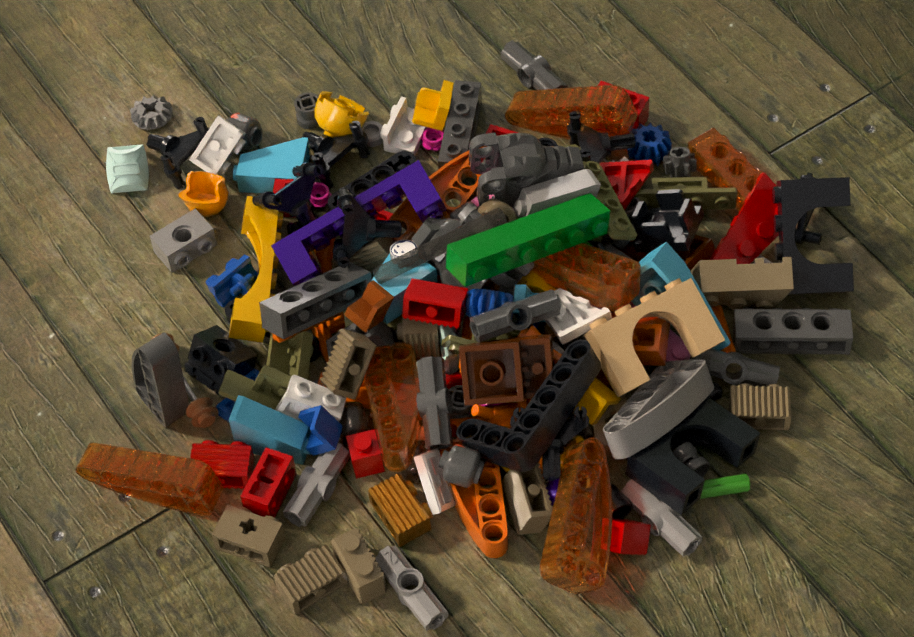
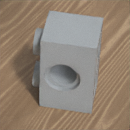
M196 208L150 235L154 253L171 273L185 267L190 261L202 254L208 253L213 247L217 246L214 228Z

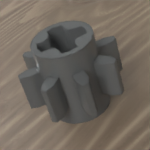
M685 147L671 149L670 156H663L665 174H670V177H690V171H697L695 153H690V150Z

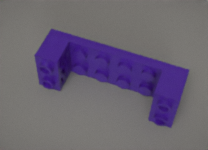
M419 160L355 196L370 216H375V219L379 216L378 212L387 207L388 209L397 207L406 196L422 223L428 217L442 218L443 212L447 210ZM339 206L271 245L294 286L323 274L311 251H320L330 245V240L337 236L343 237L344 214Z

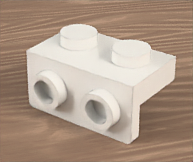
M218 115L189 161L206 172L223 177L231 166L228 160L232 154H238L245 145L246 141L243 140V137L246 133Z

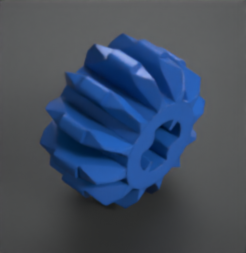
M651 122L648 126L639 124L637 129H631L630 133L634 134L636 145L634 148L627 149L629 159H634V161L652 160L653 164L658 167L660 161H663V156H668L672 148L669 131H663L661 125L653 127Z
M472 289L468 293V298H466V315L470 318L501 307L506 302L514 301V296L502 291Z

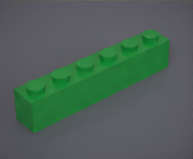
M591 193L582 195L448 244L446 269L467 287L607 234L611 210Z

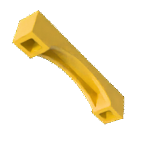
M247 196L241 234L247 235L254 247L259 273L251 289L241 299L235 298L229 338L263 343L265 332L269 331L262 328L259 302L275 296V294L270 293L271 289L275 290L277 273H273L272 270L277 269L279 259L271 245L281 240V233L276 231L281 229L283 213L255 206L252 202L253 197Z

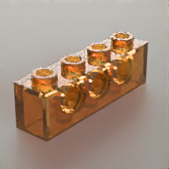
M713 127L689 141L688 149L690 153H695L697 170L704 177H707V180L715 188H737L736 209L740 212L744 205V200L748 193L753 190L756 180L762 171L755 168L742 152H738L730 144L725 135H721Z

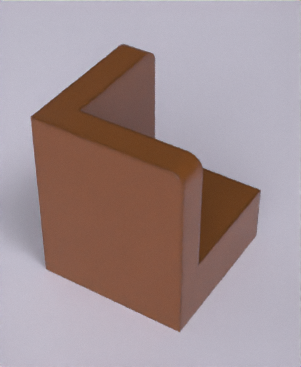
M372 280L368 283L362 297L348 306L344 315L366 333L383 321L394 296Z

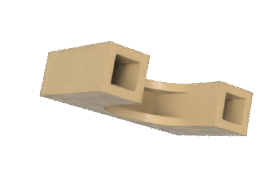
M678 278L664 286L665 292L657 295L653 291L640 298L641 304L632 308L630 304H627L615 311L616 317L608 321L605 317H602L589 325L591 330L584 337L600 360L601 368L617 398L650 380L634 350L632 341L634 328L640 319L658 317L669 322L677 330L692 358L725 341L692 278L684 282Z

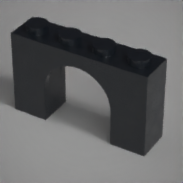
M850 177L777 181V186L773 187L772 190L773 203H778V215H774L773 220L774 231L779 232V243H775V259L780 260V263H782V257H792L794 289L789 294L854 291L853 263H813L799 252L794 237L796 225L806 212L819 207L851 206Z
M707 397L673 429L649 446L627 457L626 460L628 462L625 475L682 515L700 500L705 479L680 462L674 456L672 450L683 443L691 442L693 445L703 446L712 450L738 468L755 454L760 432Z

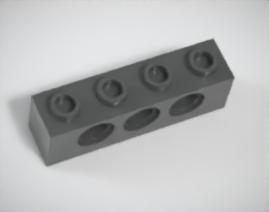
M455 80L438 158V169L462 153L469 151L470 141L476 136L482 106L481 82ZM465 178L462 181V183L466 184L467 178Z
M349 262L346 268L338 266L259 302L262 328L285 339L347 310L348 306L362 297L368 283L372 280L371 272Z
M743 308L734 310L733 343L736 352L740 354H850L853 342L851 310H841L838 308L829 310L810 308Z

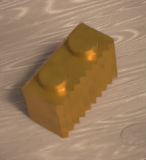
M396 473L395 476L380 482L379 485L369 488L368 493L371 506H373L399 547L431 530L430 519L433 518L431 510L425 502L419 503L416 498L417 491L410 480L404 481L402 476Z

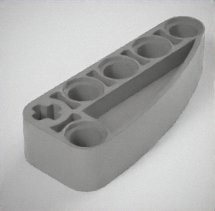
M704 359L674 360L666 362L665 366L656 367L649 375L650 380L633 393L603 428L614 459L630 457L649 446L683 421L714 390V385Z

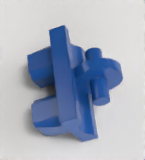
M244 254L240 259L232 258L226 263L225 271L221 275H212L206 280V285L214 295L219 306L224 308L228 302L236 298L240 293L245 295L251 289L250 285L256 281L258 273L253 268L252 260L249 256Z

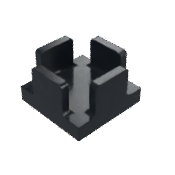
M681 189L658 190L656 198L660 208H650L649 210L645 201H639L631 217L637 232L634 242L636 252H651L665 242L674 251H688L704 217L702 206H694L692 199H686Z

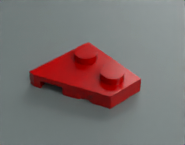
M652 160L600 163L624 210L654 170Z

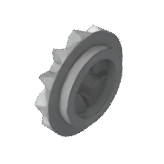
M155 94L151 98L143 96L142 101H135L134 107L130 109L132 122L137 127L145 130L158 129L167 124L172 117L170 102H167L164 96L157 98ZM155 108L156 112L150 111V112L147 114V112H146L147 109H148V110H153V109Z

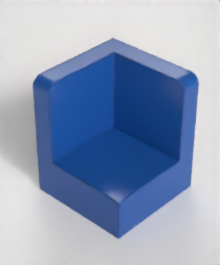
M322 405L300 411L298 417L311 431L306 450L313 456L336 450L343 426Z

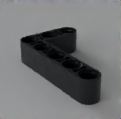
M577 340L567 347L511 429L479 419L471 418L462 422L457 428L456 435L463 446L479 451L482 461L519 472H526L534 468L601 370V362L590 343L586 340Z

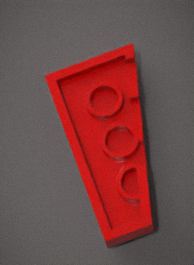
M765 172L761 173L757 178L756 185L748 193L743 202V207L732 220L730 229L725 237L721 239L709 260L736 259L737 264H751L779 236V232L774 231L773 223L774 215H778V203L774 204L772 190L773 187H776V184Z

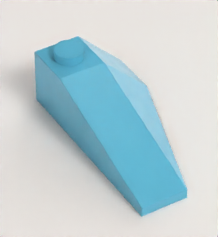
M667 242L648 253L616 283L631 302L638 306L641 304L639 299L653 291L657 295L665 292L664 286L678 278L682 282L692 278L725 338V341L711 349L720 351L731 343L686 263Z

